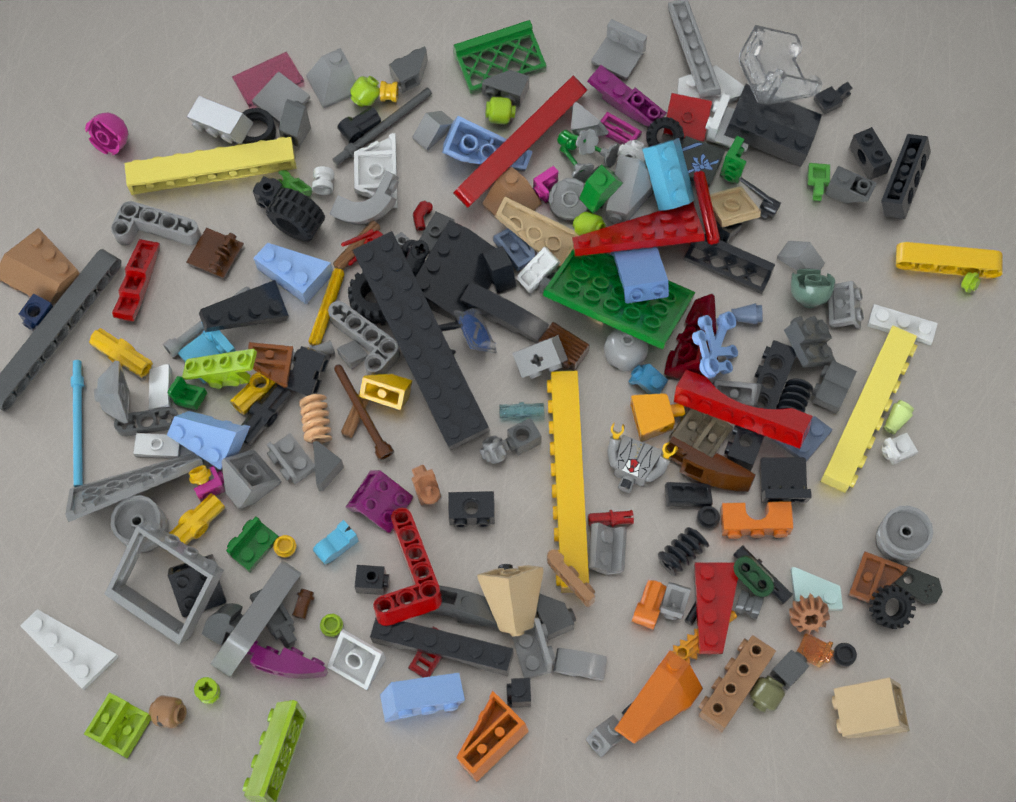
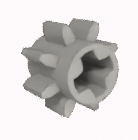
M490 436L483 441V448L480 449V453L483 459H487V462L491 461V463L496 464L506 458V451L509 450L506 440H502L498 436Z

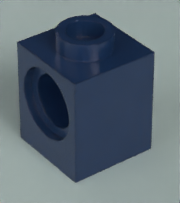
M33 293L18 315L23 320L22 324L33 331L53 308V305ZM40 312L38 316L33 317L34 314Z

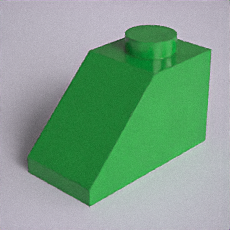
M601 164L586 180L579 199L595 214L623 182L610 168Z

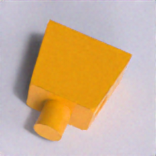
M667 394L631 396L630 406L641 442L673 430L674 418L685 415L684 406L678 403L670 405Z

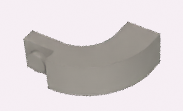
M386 170L376 193L370 199L363 202H353L338 195L330 215L351 224H368L373 220H379L392 209L397 201L390 195L396 191L399 177Z

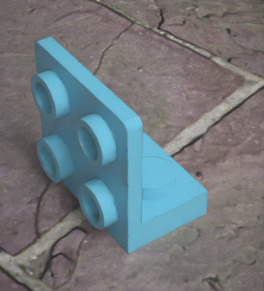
M204 330L200 336L182 348L178 354L186 362L190 358L235 352L236 350L220 330L205 332ZM199 378L203 384L207 383L202 378Z

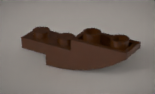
M674 436L670 439L667 450L673 452L675 446L678 447V451L671 455L670 458L681 465L680 473L701 483L726 490L749 492L756 474L718 453L712 458Z

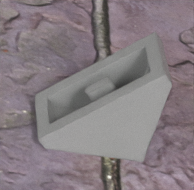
M577 102L573 104L571 130L575 135L579 136L582 130L588 131L589 129L595 130L597 137L609 133L602 122Z
M443 111L427 112L412 137L428 151L448 133L453 120Z
M788 241L777 256V259L795 270L807 268L821 270L825 264L810 242Z

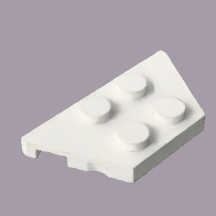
M717 65L713 66L721 88V94L701 98L712 101L711 110L715 101H720L722 93L730 95L729 103L739 100L744 89L743 84ZM692 74L679 78L678 94L700 98Z
M395 133L390 134L389 138L381 142L375 141L368 147L354 152L355 193L371 198L376 193L386 170L397 176ZM396 189V191H395L394 193H391V195H390L391 197L395 198L396 200H397V189ZM397 201L393 208H398Z

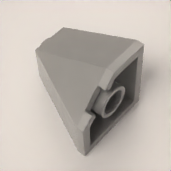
M619 155L615 174L623 184L608 199L605 219L617 224L630 220L654 193L649 172L645 168L646 164L641 160Z

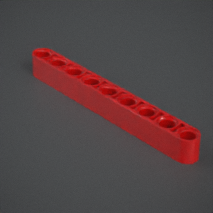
M573 75L493 152L453 194L469 208L588 89Z

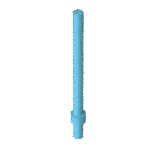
M80 360L73 361V376L71 377V387L73 388L74 487L83 485L82 388L84 387V377L82 376V361Z

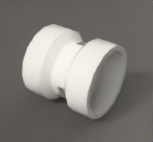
M325 166L314 168L313 178L315 181L312 183V191L320 195L331 194L333 192L332 180L334 179V170Z

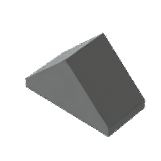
M314 441L316 485L319 491H324L344 468V465L338 456L318 441Z

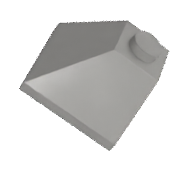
M341 48L323 55L306 75L323 109L352 96L350 89L356 82V79Z
M114 361L98 378L97 388L94 389V397L96 402H100L104 412L122 423H128L129 388L120 361Z
M254 449L223 458L222 460L225 493L239 509L255 504L281 483L279 477Z

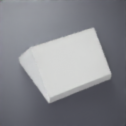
M343 629L340 632L327 668L368 690L386 658L384 652Z

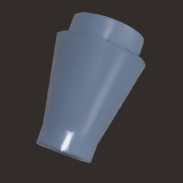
M754 303L731 309L736 322L758 325V322H763L762 305Z

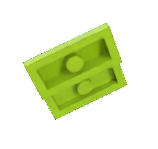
M109 692L84 732V735L128 759L151 721V716L149 713Z

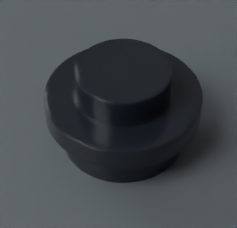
M712 506L702 507L697 514V521L700 526L706 529L717 526L720 520L718 510Z
M840 643L833 650V659L840 666H850L857 658L855 648L849 643Z

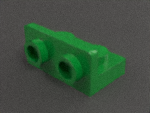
M736 136L727 152L720 172V176L726 181L737 184L740 182L739 177H742L746 161L741 159L745 148L742 147L745 139Z
M257 516L244 524L243 531L238 537L230 540L226 550L229 557L249 573L270 551L275 540L279 537L264 525Z

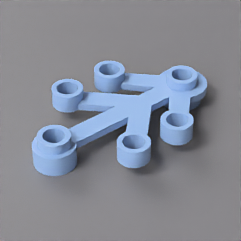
M730 311L720 314L717 318L718 330L715 336L712 320L708 315L698 318V325L702 330L692 334V339L696 345H699L702 355L700 371L707 378L715 377L719 371L725 375L733 370L732 363L729 360L718 362L717 356H725L727 359L738 356V350L735 345L721 347L726 331L736 326V318ZM706 341H708L710 352L708 351Z

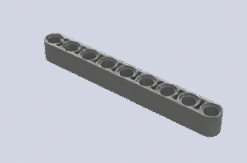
M100 249L0 373V409L2 411H7L14 404L116 275L122 264L119 258L104 249Z

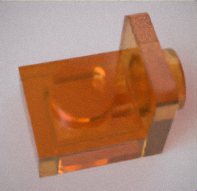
M805 633L796 652L801 653L807 659V662L821 668L824 662L829 664L834 654V650L831 649L833 642L829 641L826 643Z

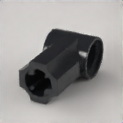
M369 107L353 118L346 117L341 120L337 129L349 143H354L364 133L381 123V118L374 107Z

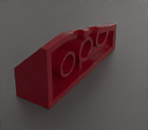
M713 294L694 301L685 319L687 325L683 333H679L676 338L678 344L675 350H670L664 371L666 376L681 379L686 370L705 376L700 371V361L702 359L700 347L694 343L692 334L702 330L698 325V318L708 315L712 320L714 336L716 335L715 296ZM706 341L708 351L710 352L708 341Z

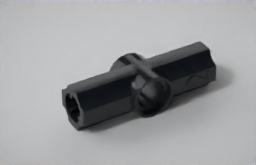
M275 383L262 400H257L251 406L248 413L249 416L241 424V426H250L244 440L245 444L251 446L265 427L269 428L278 417V411L292 395L286 387Z

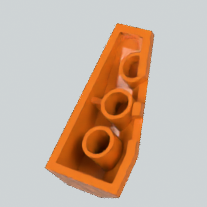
M670 650L614 730L635 744L666 721L673 719L675 715L690 708L703 690L690 663Z

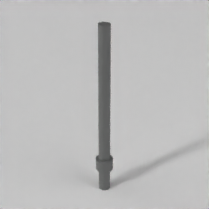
M427 87L357 141L349 143L344 147V151L332 159L333 162L338 166L348 157L352 158L355 151L359 150L432 94L431 90Z

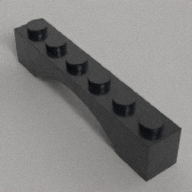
M376 617L370 635L372 642L376 644L429 653L504 676L509 674L514 654L513 648L405 621L383 626L378 623Z

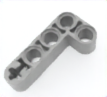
M127 201L121 205L111 226L112 233L117 242L125 246L134 241L139 230L187 245H196L201 237V232L195 220L134 201Z
M336 301L330 304L328 312L331 323L370 352L364 363L367 375L387 374L400 358L397 341L344 302ZM355 324L361 325V326H360L359 328H357V329H352V328H351V327H352L353 325H355ZM372 336L377 337V339L374 341L368 340V338ZM389 348H390V349H394V351H393L392 353H385V352H384L385 350H387V349H389ZM372 365H380L376 370L371 369Z

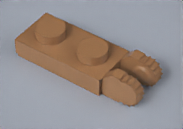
M557 549L549 550L547 553V564L586 607H590L595 603V590L587 582L583 583L578 578L579 573L573 566L570 565L568 567L564 563V556Z

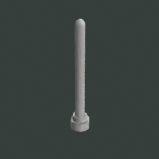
M244 287L235 295L248 291L250 288ZM201 321L177 339H168L163 343L164 348L173 358L183 348L182 345L204 329Z

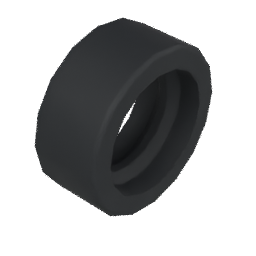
M250 108L242 112L251 121H263L268 126L266 132L260 136L250 137L246 135L242 144L255 143L260 140H274L276 127L273 117L268 111L261 108Z

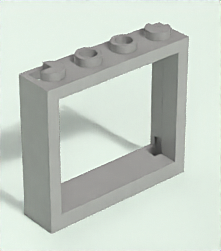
M148 520L137 525L105 595L179 645L191 637L224 570L215 561L199 554L198 550L194 547L187 546L181 542L176 535L169 534L163 530L158 523ZM148 538L207 577L185 623H182L126 585Z

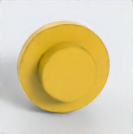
M205 465L193 468L189 472L190 483L197 485L206 483L211 476L210 469H207Z
M282 535L275 540L273 548L279 557L288 558L295 553L297 544L293 537Z

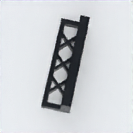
M705 233L704 241L692 242L684 257V260L760 294H763L775 267L774 263L719 240V243L710 245ZM694 248L703 251L705 257L697 259L691 256ZM719 258L723 260L725 266L715 267L711 260ZM731 268H742L744 274L736 276L732 274ZM757 275L764 278L761 286L752 283L750 277Z

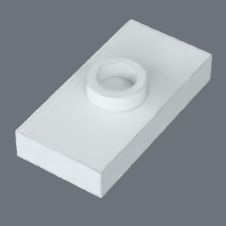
M543 247L515 278L529 293H532L540 285L543 276L547 277L561 262L547 247Z
M136 433L133 454L135 457L174 459L180 457L181 444L165 434Z

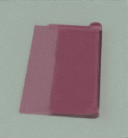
M287 51L232 76L249 108L254 106L252 103L253 98L278 71L296 85L304 82L302 75H300Z

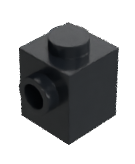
M357 565L354 586L356 593L384 595L385 588H389L390 574H386L385 567Z

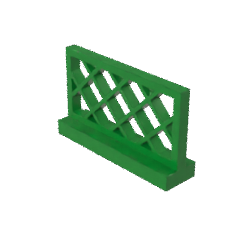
M530 20L453 45V54L459 63L470 93L482 89V82L474 86L472 85L470 80L472 75L476 74L482 77L483 80L491 77L488 75L492 67L503 73L508 71V66L513 61L521 65L520 70L517 72L524 75L547 67L533 33V26ZM530 37L532 42L530 49L519 45L521 40ZM510 45L514 47L511 56L501 52L502 46ZM517 49L528 53L524 62L513 57ZM490 51L495 53L492 62L481 58L484 52ZM498 55L508 59L505 68L495 64ZM532 55L539 59L540 64L532 66L526 62L529 56ZM471 57L476 62L473 68L464 65L462 59ZM479 61L489 65L486 74L475 70Z

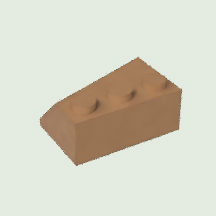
M39 228L6 252L0 262V282L8 284L15 290H20L29 297L34 293L52 305L57 303L80 274L77 268Z

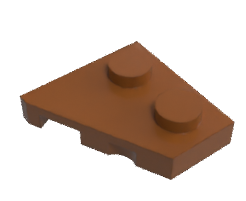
M249 342L248 349H255L257 351L253 370L287 388L294 353L293 346Z
M864 551L849 596L869 603L870 599H875L872 596L873 592L878 593L877 589L879 587L884 588V585L891 586L906 572L908 567Z

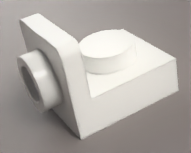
M908 433L893 439L889 437L882 444V453L887 460H890L892 465L910 458L918 452Z

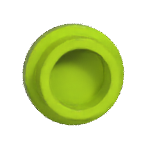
M968 272L961 284L965 292L976 291L981 281L979 274L976 272Z
M327 614L320 622V629L325 636L335 637L343 630V621L336 614Z

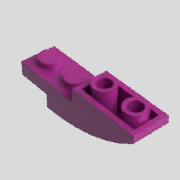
M602 65L597 68L587 81L603 94L602 99L627 117L647 127L656 119L662 118L667 114V112L636 87L632 90Z
M255 640L247 654L253 656L250 663L254 668L276 676L309 679L325 677L328 674L323 661L312 657L310 660L303 656L304 653L294 647L291 650L284 647L280 655H278L279 651L268 645L266 648L257 645L258 641Z

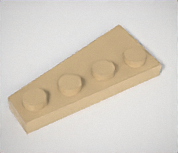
M504 197L495 215L497 220L538 253L543 247H547L561 262L557 266L558 269L573 249L572 238L579 236L574 230L507 197Z

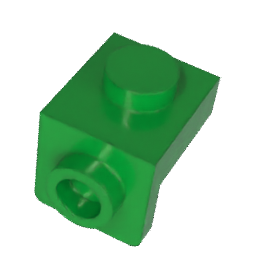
M181 376L176 377L167 392L175 405L196 411L207 395L205 388L187 384Z

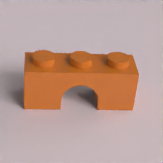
M768 502L765 508L766 517L761 520H755L748 516L745 503H722L720 508L722 536H728L729 539H738L742 536L750 535L751 538H763L765 535H774L775 538L787 537L793 530L791 502Z

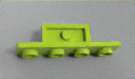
M255 349L187 359L182 377L184 380L202 378L209 383L210 387L216 389L249 383L251 375L246 371L253 369L257 351Z

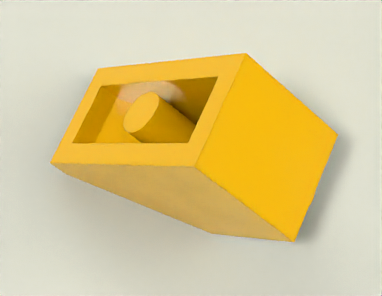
M394 374L365 375L362 379L359 397L401 410L409 400L413 380Z

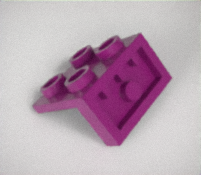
M370 470L346 505V508L351 512L362 513L385 532L390 533L393 529L392 512L398 508H407L413 499V495L381 470Z

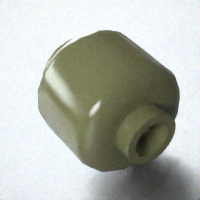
M768 675L766 678H758L749 694L754 700L752 705L764 713L766 709L775 711L785 696V691L782 689L784 685Z

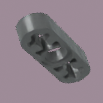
M172 407L133 412L128 414L129 425H127V429H123L122 425L124 423L117 419L114 421V427L121 436L165 431L170 429L174 417L179 414ZM171 414L173 418H171V422L167 423L166 419ZM156 416H159V418L161 419V420H159V422H160L159 425H158V419H157ZM145 417H152L153 423L150 426L144 427L141 425Z

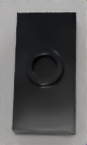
M666 482L665 484L667 506L705 507L712 506L713 504L711 486L708 484Z

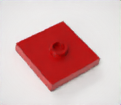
M671 93L666 117H671L679 122L683 128L684 139L688 136L704 142L705 127L709 119L712 101ZM664 128L663 135L673 137L672 131Z

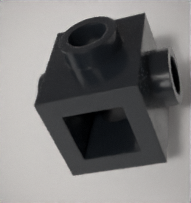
M263 176L253 189L257 205L267 209L279 190L283 188L281 182L275 178L269 179Z

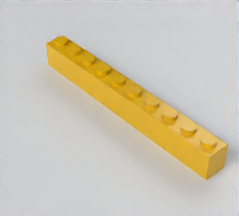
M578 371L551 372V380H547V393L552 394V400H548V414L552 413L553 421H549V434H553L554 442H550V455H554L555 463H551V477L555 476L556 484H552V498L557 500V506H553V520L558 521V528H554V542H559V550L557 551L564 556V563L568 567L571 565L579 573L578 578L583 583H589ZM556 575V586H561V593H573Z

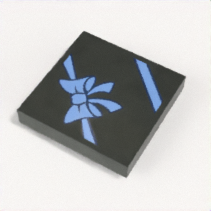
M686 136L681 147L690 181L694 182V172L703 171L706 176L707 185L710 188L725 150Z

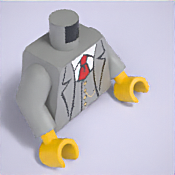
M614 422L611 426L613 436L610 437L607 451L610 466L615 469L614 475L621 478L618 488L623 492L630 493L634 484L644 486L646 482H652L663 475L671 461L670 456L678 451V447L675 446L673 452H669L667 446L670 442L665 443L663 448L659 449L625 435L620 438L625 426L622 424V430L617 432L614 430Z

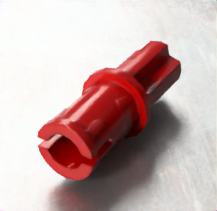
M609 510V512L588 514V525L591 527V524L601 523L611 528L614 525H633L634 518H624L632 517L634 515L633 510L616 512Z

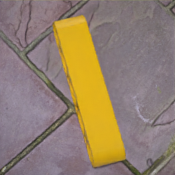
M902 242L896 245V267L902 270L966 276L968 272H976L979 274V277L997 278L1003 273V254L997 250Z

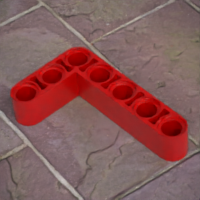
M407 508L394 510L391 519L394 533L414 585L382 595L374 601L373 607L376 619L383 626H389L434 611L442 603L438 581L413 516Z

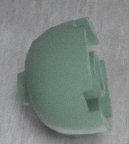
M809 268L799 269L797 274L792 273L791 293L804 307L814 308L815 306L822 305L832 296L835 278L831 274L827 273L826 277L821 275V270Z

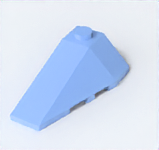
M457 116L445 138L442 153L461 162L482 164L507 139ZM527 150L512 167L516 170L525 171L532 151Z

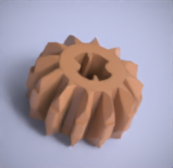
M810 593L807 598L800 595L799 602L793 601V608L789 609L790 621L799 632L805 630L809 635L811 630L819 633V627L826 628V621L830 620L829 608L820 596L814 598Z

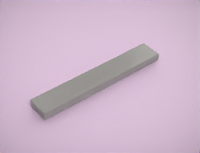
M677 0L668 2V9L700 99L720 95L721 88L689 1Z

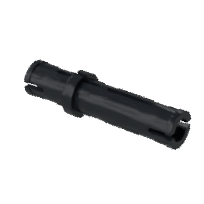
M742 545L733 556L737 559L744 555L753 557L774 579L775 586L771 593L782 604L786 603L793 593L762 564L763 561L760 558L757 560ZM744 563L743 565L750 570V565ZM760 580V582L766 587V581Z

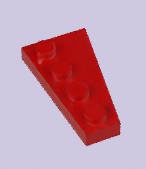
M695 562L694 564L699 654H723L738 577L733 569L735 562Z

